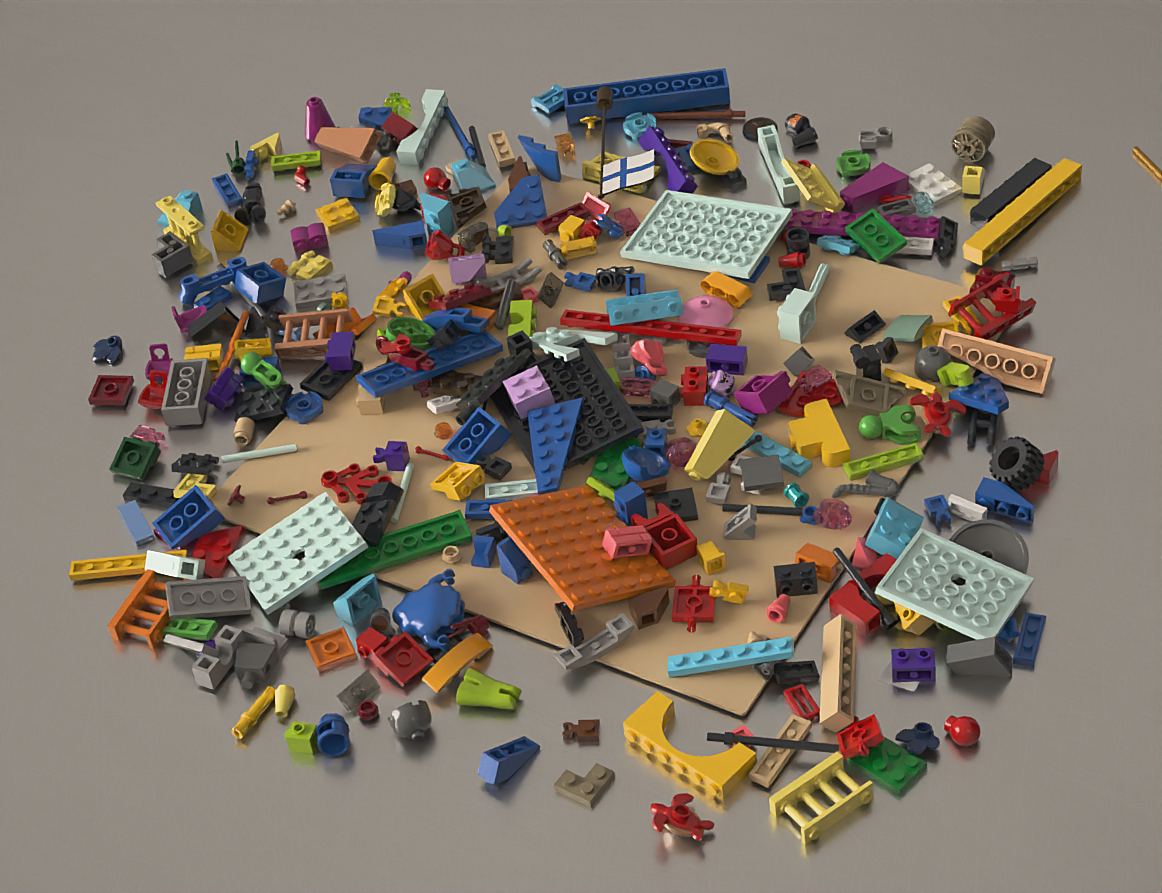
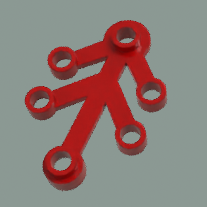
M354 463L338 473L333 470L324 472L321 484L326 488H332L337 494L340 503H346L350 499L348 491L343 490L340 486L346 485L355 495L357 504L362 505L365 503L367 494L362 492L359 487L371 488L373 483L388 481L392 483V478L383 475L377 481L365 480L364 478L377 477L379 475L378 467L370 465L367 469L361 471L360 466Z

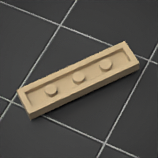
M792 714L775 739L802 741L812 728V723L809 720ZM768 747L749 773V780L769 788L796 749Z

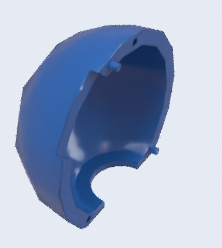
M635 445L629 446L622 454L625 472L636 482L666 476L671 468L670 462L664 456L647 448Z

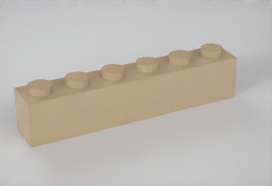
M842 614L825 624L823 631L820 724L834 733L839 732L854 722L856 623Z

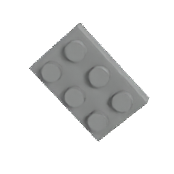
M345 273L293 282L296 309L319 306L322 302L327 304L333 303L331 297L333 292H343L348 296Z

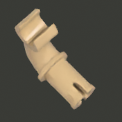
M716 122L709 125L701 124L696 127L697 134L702 139L708 137L711 132H718L726 143L734 140V135L730 131L728 124Z

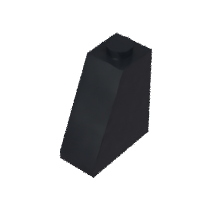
M220 301L188 325L189 337L194 343L198 342L201 346L231 338L240 319Z

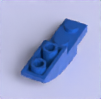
M466 308L438 310L428 314L421 320L431 326L434 331L450 319L459 330L472 331V333H481L489 325L488 318L472 316V309Z

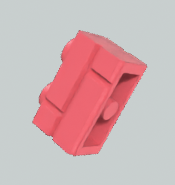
M643 525L612 528L605 531L602 546L608 551L611 559L646 555L649 553L652 538L646 533L647 531Z

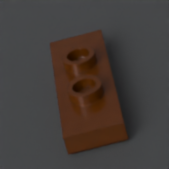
M516 283L512 301L524 299L518 283ZM505 287L493 291L490 295L468 302V304L492 310L499 308Z

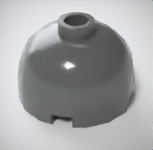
M924 347L915 357L914 372L917 377L924 381L927 378L932 379V382H939L937 370L952 362V358L943 347Z
M418 700L419 704L412 705V702H409L391 712L392 718L388 717V721L393 731L399 737L418 740L424 736L432 722L431 711L426 701Z

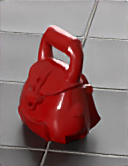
M437 230L432 232L428 240L425 256L431 260L446 261L448 258L464 256L465 248L462 245L453 243L450 237ZM454 248L458 249L457 256L452 255Z

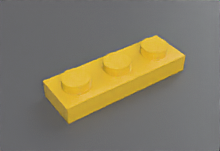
M885 368L883 375L889 377L888 381L899 384L901 381L906 383V388L916 391V388L922 389L921 393L930 397L935 391L941 394L943 389L889 368Z

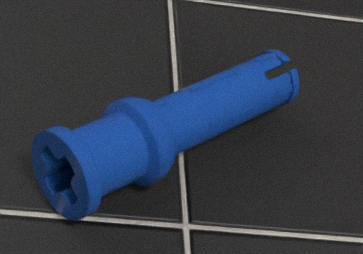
M710 390L705 395V406H712L717 411L725 409L751 427L756 424L752 420L758 421L757 415L730 403L727 397H721L713 390Z

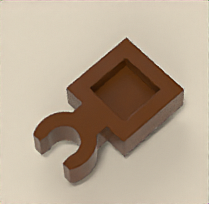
M600 719L578 720V725H574L571 722L563 723L564 731H568L562 732L564 740H571L577 737L578 742H599Z

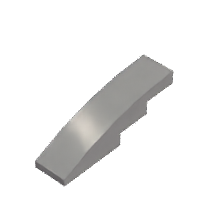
M610 332L617 333L618 341L611 344L615 371L619 380L635 378L629 333Z

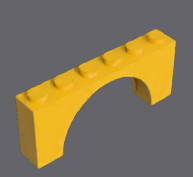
M657 691L623 722L625 737L630 742L640 745L644 751L657 756L661 762L674 767L678 773H683L689 777L695 784H700L712 795H717L724 799L749 775L757 764L756 752L740 742L725 752L711 756H694L675 749L664 736L666 726L675 715L674 701Z

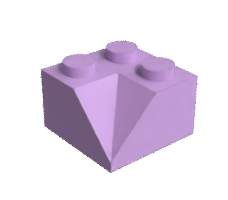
M484 254L448 258L451 282L455 283L456 286L466 285V282L471 279L476 281L487 277Z

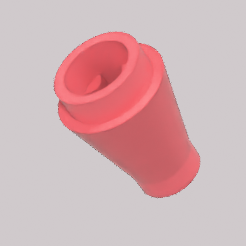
M781 594L778 599L768 606L767 617L770 621L779 623L785 620L788 606L791 602L788 595Z

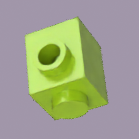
M292 721L290 728L285 732V741H287L289 751L313 754L318 744L315 732L317 724Z

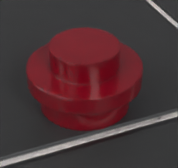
M371 700L361 702L357 709L358 716L363 720H371L379 712L378 706Z

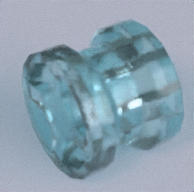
M919 192L914 196L913 203L921 214H927L933 210L934 202L927 192Z

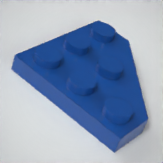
M540 175L522 177L494 212L496 228L500 225H509L511 228L537 224L536 221L547 217Z
M980 374L974 378L972 384L959 386L949 392V400H956L962 404L997 415L1009 408V400L999 379L991 377L989 374Z

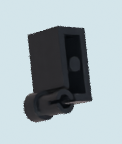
M860 344L852 345L850 353L856 366V375L882 382L881 358L874 344L862 348Z

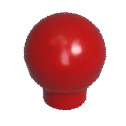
M433 167L424 174V184L428 189L434 191L440 189L447 191L449 189L451 180L447 178L442 169Z
M952 715L947 718L944 724V730L950 733L952 740L963 747L975 744L981 734L978 722L972 717L961 716L957 718Z

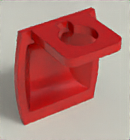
M151 370L149 373L150 384L141 392L138 403L149 409H160L163 404L168 373ZM154 376H161L164 379V382H162L161 385H158V382L154 379Z

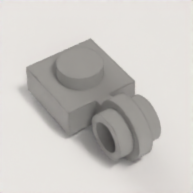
M726 472L718 474L717 483L711 482L706 502L726 504L731 491V475H728Z

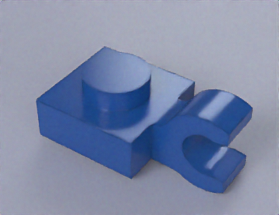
M566 272L564 278L567 279L564 285L567 287L574 286V289L591 292L596 283L595 275L580 272L578 275Z

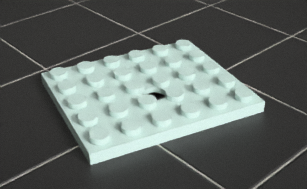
M324 492L228 556V559L240 576H246L248 588L267 615H269L367 549L368 545L329 495ZM305 551V558L300 561L294 559L297 554Z
M920 528L878 584L875 593L979 640L989 637L997 638L1032 586L1034 578ZM958 577H961L965 580V585H956L951 579L956 580Z

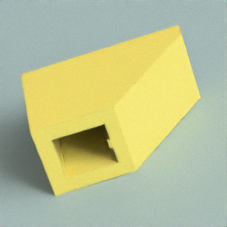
M965 166L962 176V193L980 194L985 175L983 167Z

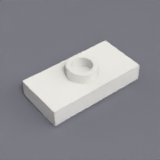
M445 395L428 400L427 407L435 414L451 412L458 408L456 404L461 399Z
M953 494L949 496L948 505L951 514L971 522L987 519L986 507Z

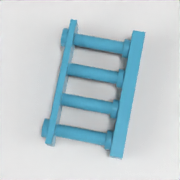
M677 289L606 300L610 325L684 315L682 298L678 295Z

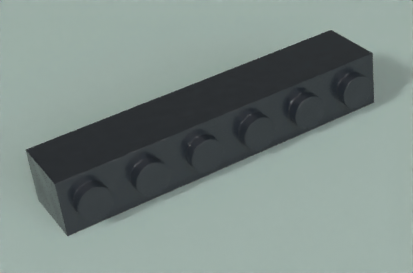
M1033 158L1029 163H1026L1013 176L1005 180L1002 185L994 189L991 194L972 207L970 210V224L980 229L983 228L987 222H990L1007 205H1010L1027 188L1031 187L1036 180H1039L1047 171L1051 170L1052 165L1037 158Z

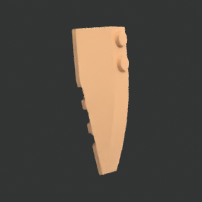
M943 328L938 342V346L946 349L948 353L989 374L991 377L999 379L1000 382L1039 394L1044 393L1056 361L1054 357Z

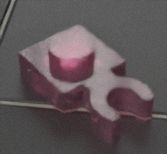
M817 365L805 373V378H800L797 381V387L801 388L804 386V392L808 393L813 386L819 388L830 381L832 373Z
M139 425L130 435V438L137 437L143 442H155L158 444V447H160L159 440L165 441V436L162 432H156L154 428Z

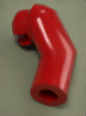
M300 165L298 170H296L294 178L302 185L308 186L310 179L306 177L307 168Z

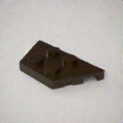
M479 187L459 189V193L451 194V191L445 192L457 227L463 225L487 208Z
M450 370L431 378L433 394L460 398L461 395L472 389V384L481 380L484 376L474 375L473 373H458L455 370Z

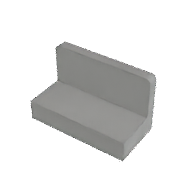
M254 627L253 630L242 628L246 643L276 645L279 657L290 644L288 638L257 627Z

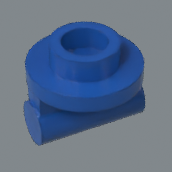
M638 366L635 369L634 379L638 384H646L649 381L654 382L656 375L650 373L646 366Z
M1010 618L999 633L1002 640L1006 639L1010 642L1013 638L1019 636L1015 618Z

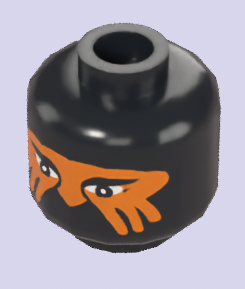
M798 113L788 116L785 121L786 131L794 136L800 134L807 127L811 128L809 119Z

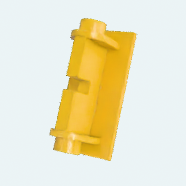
M594 236L559 243L562 256L566 260L597 254V244Z
M395 277L379 296L395 299L407 286V279H397Z

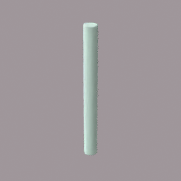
M297 444L224 455L221 458L222 463L298 450Z
M408 463L400 485L404 493L390 520L392 523L398 522L414 469L412 463Z

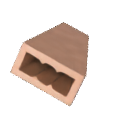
M321 127L314 142L324 150L368 164L382 135L374 128Z

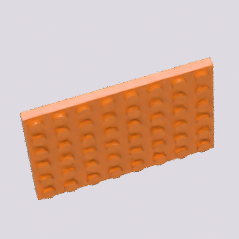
M590 485L490 505L489 512L572 611L635 597L665 586L668 589L675 586L676 580L659 564L650 551L646 555L611 559L608 551L602 546L605 531L628 526L616 517L617 514Z

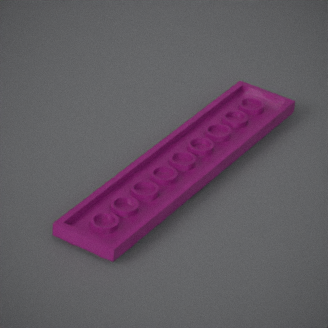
M792 209L793 215L785 226H789V230L797 227L808 230L809 234L849 236L845 231V227L865 213H832L831 211L817 212L813 210L798 211ZM880 214L903 237L934 238V241H937L940 218L934 216L925 218L916 215L907 217L898 214L892 216Z

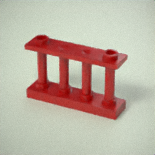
M1007 271L1002 275L998 274L992 281L965 297L955 299L950 304L948 315L951 317L959 313L975 330L974 337L988 340L1030 315L1037 302L1033 298L1026 301L1019 298L1018 313L1001 312L1002 315L998 318L994 317L979 300L987 296L992 302L993 292L997 290V287L1010 288L1006 284L1010 275ZM973 304L989 323L984 326L980 325L965 308Z

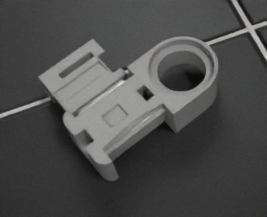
M876 127L874 131H861V128L858 129L859 143L862 149L877 148V143L889 142L893 138V131L890 127Z

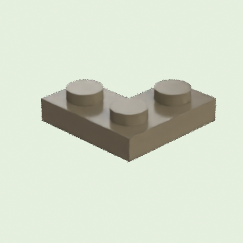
M598 763L593 766L584 778L565 770L555 782L554 788L556 791L591 807L615 778V772Z

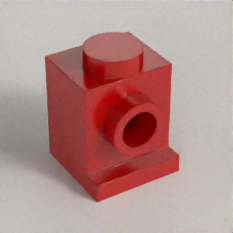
M1016 286V289L997 287V292H993L992 303H996L995 311L1018 313L1020 286Z

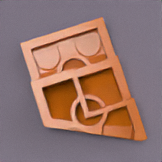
M352 307L348 310L353 322L344 323L343 332H354V336H357L371 325L377 317L372 313L361 319L356 309ZM337 324L327 325L325 339L331 338L332 332H336ZM319 330L313 333L315 338H318Z

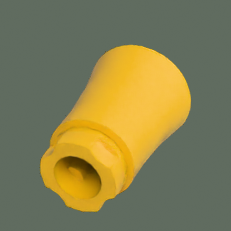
M383 157L379 161L377 167L368 178L369 184L374 189L380 191L383 184H391L396 170L395 160L391 157Z

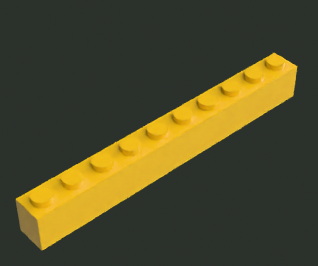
M1066 158L1056 163L1051 170L1047 171L1039 180H1036L1031 187L1027 188L1024 193L964 242L963 258L983 265L1081 180L1082 165Z

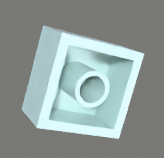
M794 288L791 294L787 295L786 301L782 306H779L777 316H779L778 330H780L781 339L801 344L816 323L815 293Z

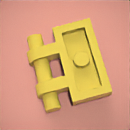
M311 250L308 253H304L300 260L294 261L291 267L287 269V272L290 275L296 272L298 280L314 279L333 266L332 260L321 255L313 258L315 252Z

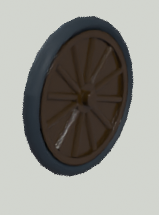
M758 117L747 121L742 131L746 137L758 140V128L774 125L777 131L778 126L772 119Z

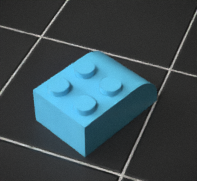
M887 497L880 508L864 545L881 555L888 553L895 559H898L919 531L924 517Z

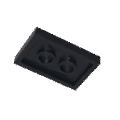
M324 360L300 383V388L306 392H315L321 398L330 401L363 369L362 362L354 360L352 370L330 371L329 363H326Z
M289 383L280 385L275 389L268 388L244 394L234 421L237 422L239 418L243 417L254 421L283 414L294 388Z

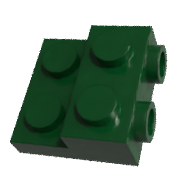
M124 437L109 470L115 474L144 481L149 468L155 467L161 450L155 442H143L137 437Z

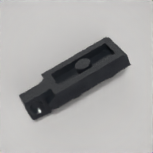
M942 216L939 220V234L937 238V245L940 246L939 256L944 258L955 247L958 223L945 216Z
M565 602L555 603V611L560 619V625L569 643L575 648L582 644V640H584L583 631L577 627L576 617L574 614L571 615V609Z

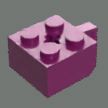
M780 371L774 376L755 375L737 390L734 395L742 409L753 414H770L778 404L786 401L793 391L789 385L791 380L787 372Z

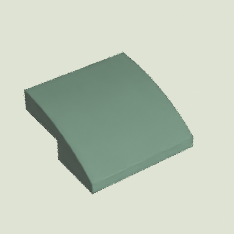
M932 315L898 316L887 328L883 335V340L886 337H893L894 341L915 342L924 336L923 328L933 323Z

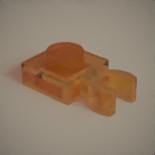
M571 133L554 136L559 151L562 150L564 157H566V152L575 154V144Z

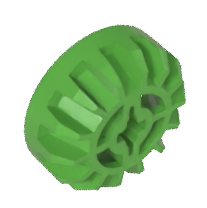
M397 317L388 322L385 337L388 338V341L392 342L396 341V337L399 334L406 335L410 338V343L413 347L424 351L433 347V344L429 345L427 340L435 331L431 326L419 319Z

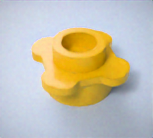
M333 292L331 294L333 299L331 305L334 309L348 308V296L345 293Z

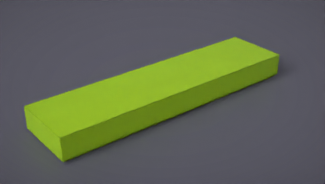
M913 443L843 463V469L850 481L867 477L872 469H875L877 473L923 461L924 454L919 445Z

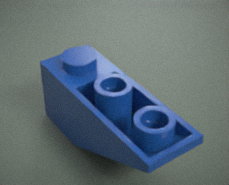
M423 221L372 230L375 245L410 250L427 247Z
M983 477L975 492L976 504L986 507L987 511L1033 523L1034 506L1003 482Z

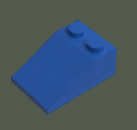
M478 407L442 451L456 462L476 464V460H483L482 454L491 455L498 451L512 434L483 409Z
M195 485L152 524L168 545L175 549L211 532L226 518L210 498Z

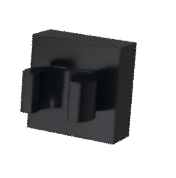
M736 167L735 172L732 173L729 170L727 175L723 176L725 184L731 190L747 185V180L738 167Z
M886 337L882 342H877L874 345L878 350L882 363H889L899 353L893 337Z

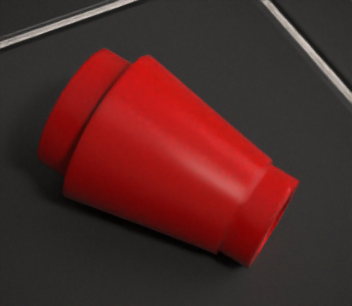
M798 251L780 256L778 259L779 267H800V269L805 267V253Z

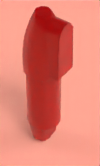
M882 195L879 196V203L888 204L906 198L912 199V196Z

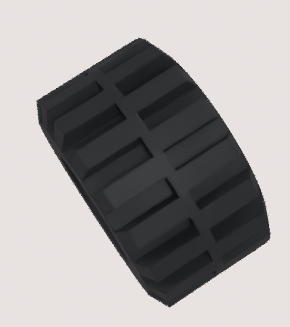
M1015 436L1014 438H1008L1007 441H1002L1001 445L995 448L996 451L991 455L992 459L989 462L991 465L989 470L992 473V477L997 481L1003 482L1014 491L1017 490L1019 492L1023 488L1026 490L1030 485H1034L1036 479L1040 478V473L1044 470L1042 466L1045 464L1043 453L1023 437Z

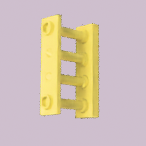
M171 196L164 197L156 202V206L167 215L170 224L169 227L163 229L164 234L171 231L187 243L190 247L193 261L197 265L213 258L212 253L200 242L198 232L205 229L201 222Z
M835 752L769 798L770 812L775 817L783 812L791 816L802 827V842L806 844L818 838L822 832L862 804L868 803L873 797V783L869 780L862 786L857 784L844 772L843 756L839 752ZM834 777H838L853 792L843 798L827 782ZM816 789H821L836 804L826 810L810 793ZM803 800L819 816L809 822L793 807L794 804Z

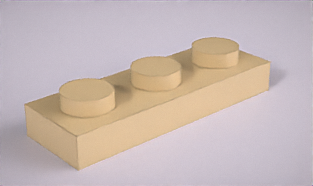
M505 131L489 133V141L499 166L515 164V156Z

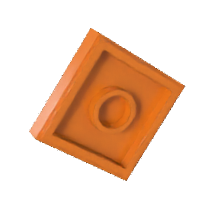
M344 627L306 640V645L319 673L358 659Z

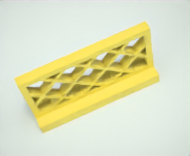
M605 152L604 158L606 159H604V165L626 157ZM601 153L592 161L585 160L582 163V178L600 183ZM654 165L655 177L661 172V167ZM647 183L625 188L624 190L641 194L644 192V186Z
M786 158L782 160V164L808 201L823 206L832 213H839L845 203L818 165L812 164L808 168Z

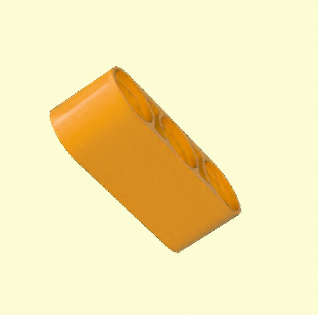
M713 271L700 282L704 292L720 297L736 308H739L752 297V292L746 285L718 271Z

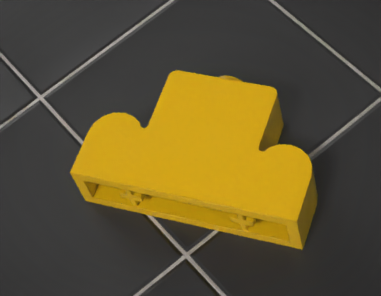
M827 399L808 403L804 407L805 418L789 421L788 440L790 447H794L797 454L806 459L822 456V463L827 467H837L851 461L850 448Z

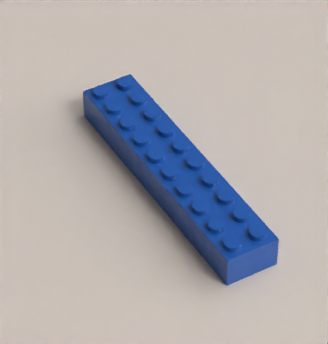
M726 68L563 88L567 123H578L580 119L585 117L599 116L601 119L603 118V111L596 106L597 91L602 86H608L613 91V107L606 111V119L627 117L638 112H642L643 115L730 103Z

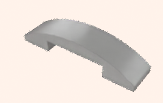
M621 613L606 623L607 629L575 648L570 644L554 654V657L566 670L587 665L619 645L632 632L635 625Z

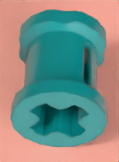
M796 482L790 483L784 489V495L793 501L796 508H802L808 503L809 495L803 492Z

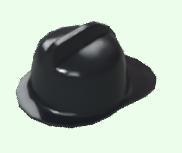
M395 185L396 193L392 206L393 209L401 212H406L412 208L421 210L420 203L413 195Z

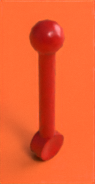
M420 446L415 447V452L418 454L424 453L445 461L450 459L447 455L427 451Z

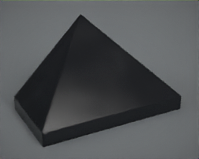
M254 306L250 308L244 337L255 339L270 338L267 326L262 324L263 319Z

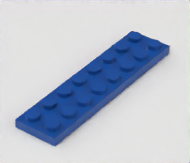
M484 329L481 333H470L457 338L451 346L448 345L441 351H437L441 344L424 350V352L428 353L429 359L434 361L433 370L421 368L418 371H414L397 362H391L356 375L357 382L374 398L382 397L388 393L399 391L407 386L415 385L418 382L431 379L434 376L463 367L485 357L493 356L503 351V344Z

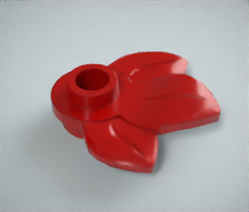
M399 334L396 337V341H381L382 348L379 351L387 354L397 352L403 355L409 353L413 347L408 336Z

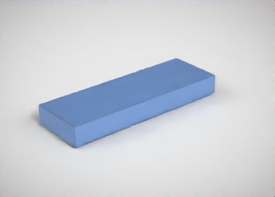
M136 500L117 507L137 546L155 539Z

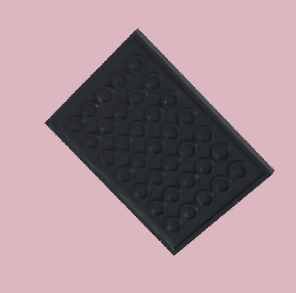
M585 338L567 346L579 349V357L564 361V357L556 358L554 353L523 367L521 370L515 371L510 376L513 377L537 366L550 388L555 404L583 397L584 404L580 410L581 416L576 424L574 441L570 452H568L567 465L564 466L563 471L644 432L642 424ZM502 384L490 398L535 472L528 417L520 419L508 397L504 384Z

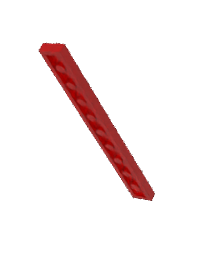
M565 309L560 318V325L568 327L614 331L623 334L631 333L640 336L648 335L657 338L665 337L674 340H690L691 342H707L709 344L737 346L742 336L741 330L661 320H645L610 325L609 314Z

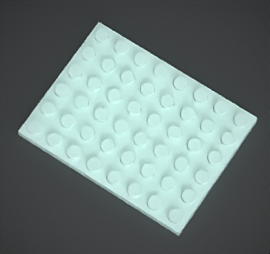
M666 190L622 248L620 254L622 258L710 273L718 271L727 276L749 279L792 217V209Z

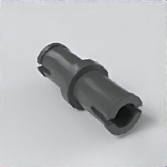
M551 239L547 240L550 245L544 241L543 248L547 251L550 260L555 262L558 269H563L561 263L566 267L568 262L562 256L561 250L555 246Z

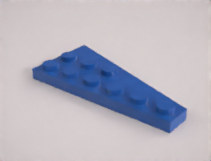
M583 397L527 411L539 495L560 490L564 476V466L567 465L568 452L572 448L576 424L580 419V410L584 404Z

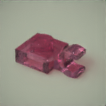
M426 379L412 385L413 390H419L422 398L428 397L427 388L432 387L431 380Z

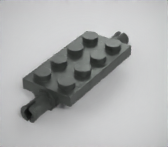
M523 349L516 356L512 354L505 359L503 357L498 359L494 363L495 366L483 374L484 377L481 380L472 384L470 391L461 395V400L456 404L459 410H462L455 417L457 423L464 425L476 409L503 384L502 381L507 380L515 371L521 370L524 367V364L533 356L532 352L529 349Z

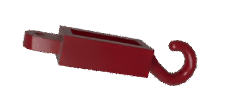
M379 336L376 339L378 351L382 348L381 341H388L387 337ZM413 347L409 353L403 355L397 352L390 354L382 353L383 355H389L390 360L414 371H418L421 368L424 370L434 369V361L429 359L428 353L416 347Z

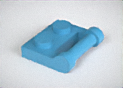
M556 84L542 95L531 98L530 102L533 107H539L550 114L565 105L563 88Z

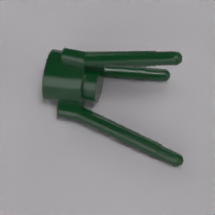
M236 140L235 160L232 162L229 153H226L231 172L240 175L245 173L244 167L246 162L243 158L239 157V145Z

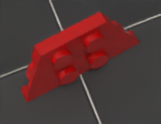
M243 525L209 532L199 537L190 557L205 560L203 577L211 579L223 578L230 563L228 556L236 551L245 531Z

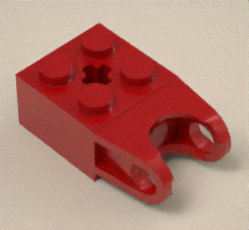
M659 502L655 504L657 514L655 518L646 519L641 515L634 514L631 516L633 526L643 525L647 531L646 533L652 538L650 553L667 570L696 556V546L698 543L695 535L678 514H674L663 503Z

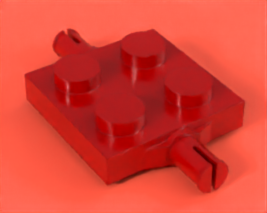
M696 575L692 576V585L675 586L672 622H688L687 631L690 633L691 627L692 633L696 631L697 622L714 623L716 597L710 596V587L713 586L700 585V575H697V580Z
M875 714L860 721L857 716H854V722L848 728L836 734L845 760L857 757L860 754L861 756L869 755L868 748L875 747L884 740Z

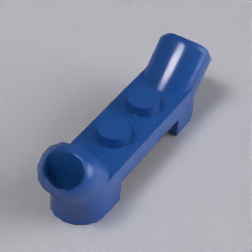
M237 257L228 260L227 268L201 278H197L195 274L182 278L180 280L182 290L178 295L179 300L185 305H193L198 294L212 291L216 287L227 285L234 281L237 269L248 266L244 257Z

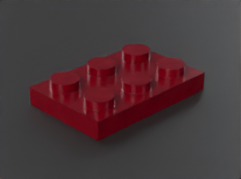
M470 283L464 285L463 289L450 290L447 295H436L433 300L428 301L429 308L449 310L490 295L492 291L491 287L483 286V284L475 285Z

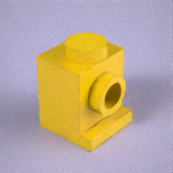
M712 541L696 546L698 561L707 575L726 569L724 552L721 553L720 548L715 547Z

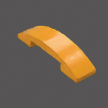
M479 633L473 634L446 653L426 673L422 680L438 693L452 681V678L474 659H480L493 648V645Z

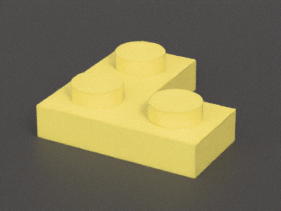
M188 473L173 490L175 498H181L197 485L211 500L217 492L216 485L205 484L208 480L207 475Z

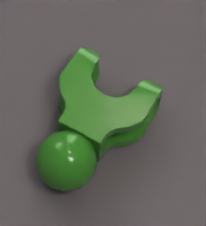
M249 352L242 357V370L249 375H253L266 389H275L280 385L287 384L281 373L271 364L266 363L259 354Z
M911 405L893 406L888 412L880 413L879 417L870 414L863 417L859 423L860 433L868 439H874L881 435L882 439H889L896 444L906 445L917 443L922 437L920 428L917 425L911 424L916 417L915 409Z

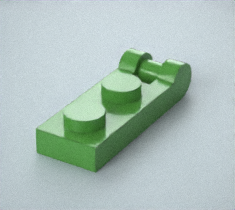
M177 619L169 620L168 627H165L162 632L164 638L169 634L185 639L209 641L218 625L213 620Z

